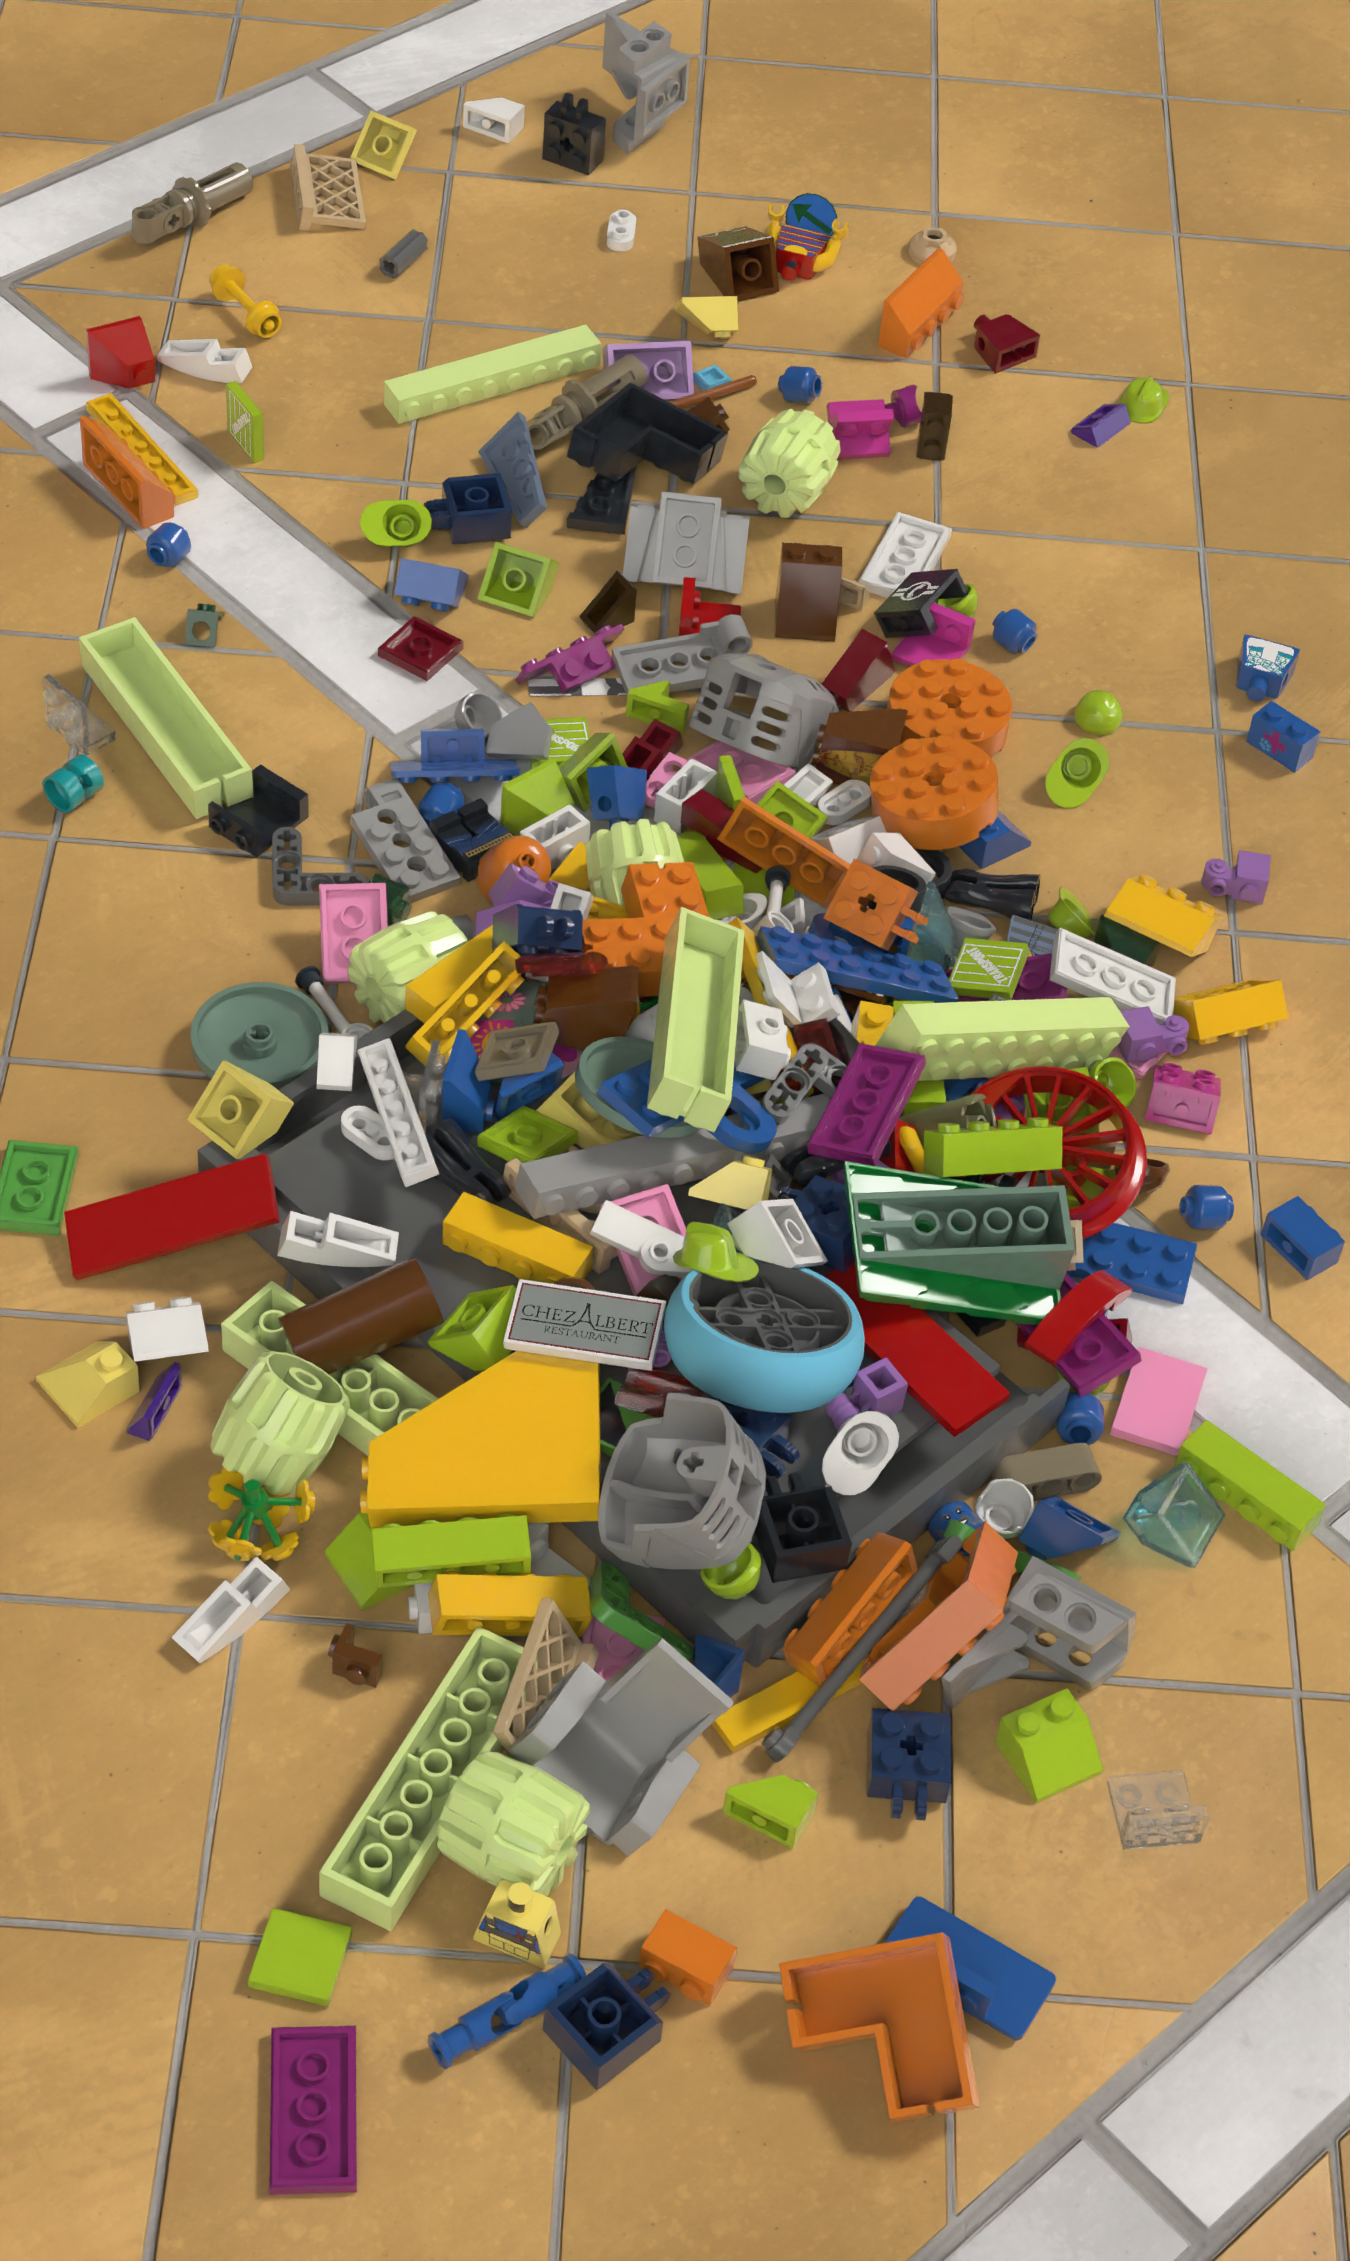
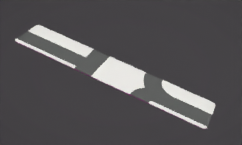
M595 678L565 693L562 692L555 679L528 680L530 696L626 695L620 678Z

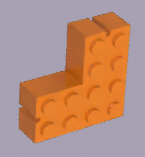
M693 862L664 863L663 868H659L658 863L629 864L621 887L628 918L583 920L582 950L573 954L577 970L583 971L633 965L639 967L638 997L659 996L665 937L679 909L684 907L709 917Z
M986 1521L962 1542V1548L971 1555L970 1561L958 1551L949 1563L943 1564L928 1581L923 1599L888 1630L867 1654L859 1680L892 1712L902 1703L905 1705L911 1704L922 1692L923 1688L921 1686L929 1678L935 1681L941 1677L950 1665L948 1661L957 1653L960 1656L965 1655L976 1643V1636L984 1628L991 1631L1000 1623L1005 1615L1003 1608L1009 1600L1007 1593L1013 1585L1011 1578L1017 1570L1015 1563L1018 1552Z
M941 1932L779 1963L785 2001L792 2005L801 2004L802 2011L795 2008L787 2009L792 2047L803 2052L876 2038L890 2120L902 2122L935 2116L933 2107H935L936 2112L941 2114L980 2108L950 1937Z

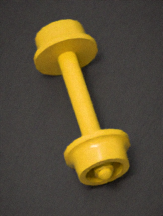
M228 264L215 268L209 278V284L212 287L214 296L220 301H230L235 298L248 311L245 326L250 333L259 335L262 338H269L275 335L282 325V318L279 315V309L276 304L271 301H262L256 304L243 291L246 277L239 268L231 267Z

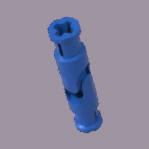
M568 1953L563 1957V1962L545 1972L542 1970L535 1972L513 1986L508 1992H503L458 2018V2023L439 2034L432 2032L428 2035L427 2040L434 2057L444 2069L452 2066L454 2059L471 2049L474 2051L480 2050L518 2027L523 2020L543 2013L545 2006L586 1976L583 1966L576 1956ZM495 2014L502 2023L491 2027V2017Z

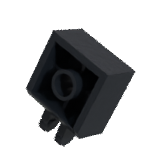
M565 93L562 102L556 101L544 113L542 159L590 175L604 159L606 119L600 115L588 112V99L580 98L577 106L574 107L573 94Z
M795 1472L788 1475L790 1491L782 1493L777 1478L775 1476L767 1477L765 1479L767 1496H763L755 1533L772 1583L845 1570L852 1542L832 1486L827 1484L805 1488L800 1473Z

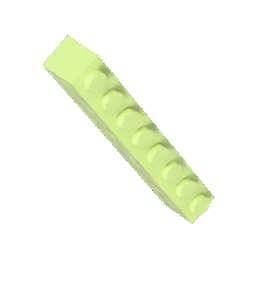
M585 324L384 381V405L398 424L599 367L602 343Z

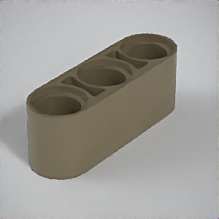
M1074 1443L1006 1456L994 1469L992 1480L1007 1478L1016 1480L1026 1486L1033 1495V1501H1038L1054 1496L1059 1497L1088 1491L1101 1482L1102 1475L1089 1445L1086 1443Z

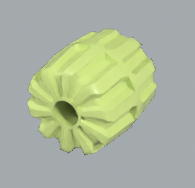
M793 409L781 411L776 418H772L756 434L739 466L738 477L742 482H745L742 492L746 499L756 500L758 502V510L764 514L776 511L780 518H789L795 510L803 513L822 494L831 480L838 465L837 458L841 452L840 443L834 437L833 427L828 421L824 422L815 416V412L806 409L803 412L793 411Z
M639 819L636 824L630 825L626 821L614 823L610 830L601 829L595 832L586 844L588 881L591 894L625 906L621 887L629 864L658 863L659 868H663L664 863L684 862L676 832L671 830L669 824L664 821L655 825L650 824L649 819Z
M430 911L390 925L356 945L349 954L351 963L348 966V976L350 981L357 986L354 995L358 1003L366 1005L369 1009L368 1018L373 1023L379 1021L385 1023L404 1011L406 985L467 943L466 936L453 923L451 918L445 914L437 915L436 912Z
M265 1351L253 1362L230 1394L212 1433L211 1451L213 1454L224 1458L222 1466L227 1471H237L242 1474L243 1482L246 1483L248 1480L255 1479L260 1483V1487L262 1485L265 1486L268 1493L280 1496L285 1494L295 1495L296 1485L300 1484L302 1479L309 1481L330 1451L348 1413L349 1398L344 1393L343 1387L334 1378L313 1363L286 1352Z
M484 1751L464 1769L449 1793L438 1823L437 1847L444 1856L492 1885L497 1886L499 1881L503 1879L514 1884L523 1882L528 1884L532 1891L548 1896L549 1892L554 1891L562 1882L564 1868L570 1867L578 1855L575 1847L577 1842L586 1835L588 1825L583 1822L590 1813V1804L582 1794L545 1771L498 1752Z

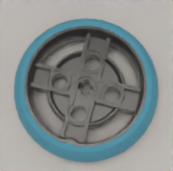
M751 1258L758 1265L759 1273L755 1278L748 1281H725L696 1270H692L681 1280L672 1293L665 1311L664 1334L666 1345L675 1366L683 1376L709 1395L724 1402L757 1411L776 1413L801 1412L829 1403L839 1396L856 1376L864 1356L865 1336L862 1320L850 1297L824 1276L805 1267L787 1268Z

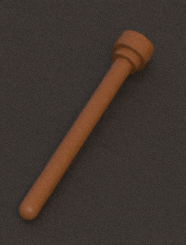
M753 375L746 376L669 402L681 409L697 405L707 397L713 400L756 385L757 379Z

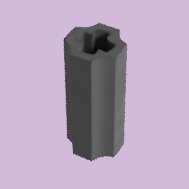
M415 229L411 230L379 259V268L384 275H388L391 278L399 276L428 249V239L423 232H418Z

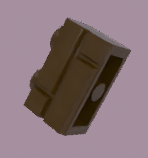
M924 392L916 457L938 461L945 460L952 417L953 395Z

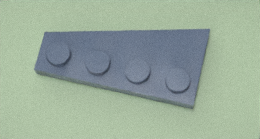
M517 412L478 452L491 474H501L511 510L518 522L527 528L547 509L526 417Z

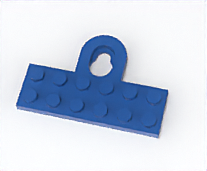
M819 913L813 917L808 930L809 933L804 935L791 933L789 930L779 926H774L773 928L760 926L756 936L762 951L786 974L797 976L819 962L826 969L829 982L832 984L909 1001L946 1003L958 1002L959 1000L940 964L931 960H925L924 962L912 960L908 956L899 953L894 955L882 953L878 946L824 919L825 913ZM834 936L840 937L846 940L847 942L838 940Z
M652 1059L603 1081L597 1092L647 1138L684 1121L683 1116L679 1115L676 1119L661 1115L647 1108ZM735 1060L732 1099L728 1107L738 1113L742 1123L748 1130L739 1128L727 1117L723 1116L715 1132H709L721 1143L736 1151L752 1154L760 1153L770 1146L776 1135L777 1126L773 1116L745 1089L767 1078L736 1071Z
M1112 1223L1104 1230L1083 1239L1084 1263H1076V1270L1066 1271V1273L1071 1278L1085 1279L1099 1270H1104L1132 1288V1292L1183 1304L1197 1243ZM1109 1309L1104 1312L1105 1316H1107Z

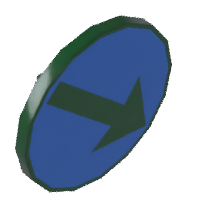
M806 193L797 196L789 203L785 212V224L831 236L834 234L832 222L837 218L834 206L826 198L818 194Z

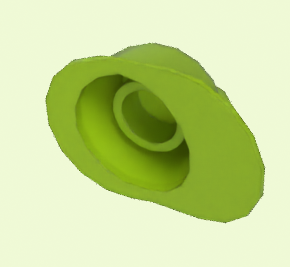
M1151 376L1148 378H1137L1127 386L1119 400V404L1126 405L1130 421L1150 423L1160 417L1169 401V395Z
M415 500L372 502L365 507L360 516L362 533L369 541L381 546L407 547L420 543L431 530L432 519L429 511L423 504Z
M1081 738L1072 741L1064 748L1050 767L1045 780L1047 795L1054 804L1062 808H1074L1082 805L1104 779L1109 768L1107 750L1102 744L1093 739Z
M1060 887L1059 900L1048 914V919L1053 928H1062L1085 939L1091 935L1096 936L1093 920L1086 908L1074 894L1066 888Z
M690 1222L686 1228L682 1249L676 1251L673 1255V1261L678 1266L693 1269L725 1281H748L755 1278L759 1273L758 1265L753 1259L736 1252L730 1232L712 1224Z

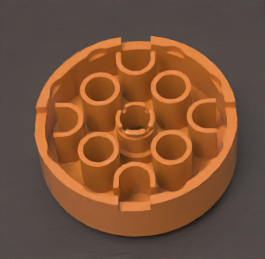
M960 658L952 660L925 659L908 667L895 678L890 688L887 709L908 710L900 744L911 738L920 739L949 735L952 738L974 744L992 757L998 751H1002L1006 743L1012 713V701L1002 681L979 666L967 663Z
M949 735L905 740L903 744L885 753L874 765L870 775L872 816H880L887 833H900L915 849L943 850L967 844L977 839L979 832L987 825L992 826L999 812L998 771L994 761L981 748L969 742L952 738Z

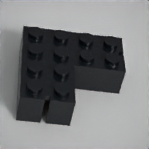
M630 382L574 427L567 457L583 467H595V472L614 482H617L645 459L653 463L657 468L664 469L678 476L682 481L690 482L694 485L706 474V471L709 472L721 461L728 432Z

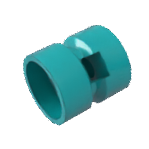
M78 754L63 764L62 768L56 769L45 777L42 786L50 803L61 812L68 813L82 804L85 799L90 798L101 790L104 786V778L99 767L92 759L86 755Z

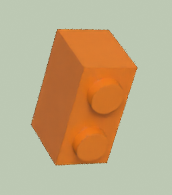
M665 1909L641 1946L638 1967L642 1969L647 1968L654 1975V1980L666 1981L679 1988L681 1993L693 2001L701 2000L711 2006L734 1968L737 1947Z

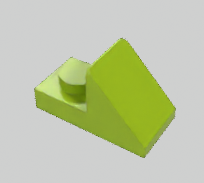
M665 680L630 689L627 693L626 716L649 724L654 719H657L683 735L688 724L689 704L669 698L670 681Z

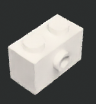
M691 758L656 793L654 821L657 823L664 821L669 824L671 830L681 834L687 828V826L680 823L682 802L700 789L715 796L718 772Z
M569 804L520 831V836H528L540 842L548 852L551 860V870L561 865L578 842L587 844L590 835V821Z
M743 999L738 1009L735 1047L736 1071L775 1080L781 1068L787 1067L791 1056V1049L787 1047V1026L784 1025L781 1009Z

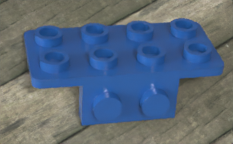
M483 728L420 729L421 761L390 762L392 777L398 778L399 782L402 783L417 782V777H430L431 782H447L449 777H462V781L475 782L480 781L481 776H494L495 781H510L513 779V776L520 775V768L516 760H485Z
M915 1897L885 1943L943 1932L950 1937L963 2011L1013 2040H1021L1055 1986L1056 1976L1049 1970L927 1899Z

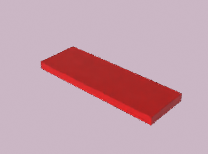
M266 1153L64 1212L72 1275L76 1280L280 1222L270 1158Z
M855 1261L845 1273L834 1269L824 1276L840 1287L855 1304L863 1324L865 1336L864 1351L875 1362L887 1357L908 1383L906 1392L953 1437H956L1009 1400L1010 1392L922 1309L910 1308V1305L874 1302L859 1298Z

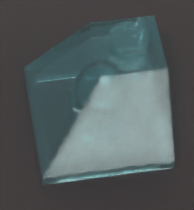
M928 881L920 914L929 918L926 925L918 923L916 925L915 933L920 938L917 944L913 943L911 959L920 962L931 960L940 964L943 970H949L954 968L960 949L954 948L957 935L935 883Z
M1181 1462L1141 1489L1136 1494L1123 1519L1142 1545L1189 1568H1195L1225 1514L1189 1463Z

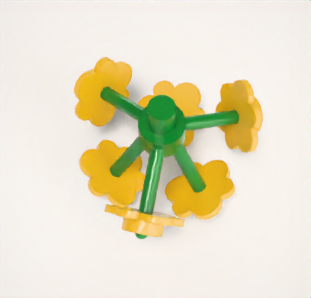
M223 1468L221 1473H214L208 1481L209 1488L211 1489L208 1494L209 1501L216 1503L218 1508L226 1510L231 1507L233 1500L241 1499L242 1509L233 1523L223 1519L221 1523L212 1522L209 1525L208 1531L213 1536V1544L227 1552L229 1557L237 1561H249L250 1558L259 1557V1555H261L264 1561L271 1558L274 1561H279L290 1556L294 1551L293 1548L299 1544L297 1541L299 1538L298 1534L290 1532L284 1536L278 1535L275 1529L282 1524V1517L289 1515L290 1506L294 1507L298 1523L308 1521L309 1515L313 1513L315 1507V1495L313 1491H309L308 1481L302 1479L300 1484L296 1485L295 1498H288L287 1494L280 1496L268 1493L265 1486L260 1488V1483L255 1479L246 1481L244 1485L245 1491H242L241 1487L244 1484L243 1475L237 1471L229 1472ZM253 1522L257 1525L264 1524L271 1538V1542L264 1544L260 1548L247 1541Z

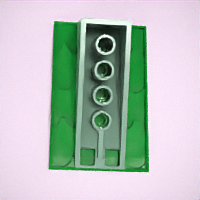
M845 1161L843 1167L859 1298L874 1302L910 1305V1308L960 1312L975 1317L1012 1320V1323L1039 1325L1061 1300L1060 1287L1075 1251L1065 1185L999 1187Z

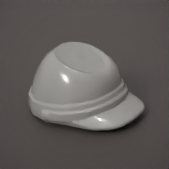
M947 907L944 915L946 938L956 950H961L965 938L988 940L996 932L995 926L981 914L957 907Z

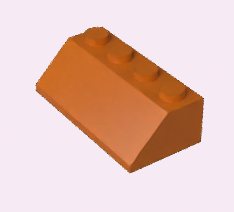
M937 248L884 300L878 341L879 347L907 359L915 350H919L923 341L928 336L931 337L941 323H945L948 320L949 315L954 310H958L964 300V295L962 294L963 281L943 249Z
M85 415L80 417L83 465L143 529L173 518L176 499L172 489L166 487L159 480L156 472L151 471L144 464L141 456L136 455L129 448L126 440L121 439L111 428Z
M745 796L717 838L766 871L773 866L786 868L791 875L789 885L825 909L832 902L851 865Z
M877 1532L871 1540L867 1538L861 1543L855 1553L856 1560L848 1570L839 1571L832 1581L831 1587L833 1589L824 1600L819 1598L812 1605L807 1615L809 1619L800 1630L798 1628L794 1629L785 1640V1650L783 1653L789 1665L819 1687L824 1683L918 1570L913 1547L907 1541Z

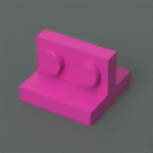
M884 399L828 402L826 406L828 423L833 427L834 437L840 443L841 452L837 460L890 456L891 447L888 431L894 421L893 409H885Z

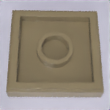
M556 1022L491 1031L475 1069L478 1081L545 1071L559 1035Z

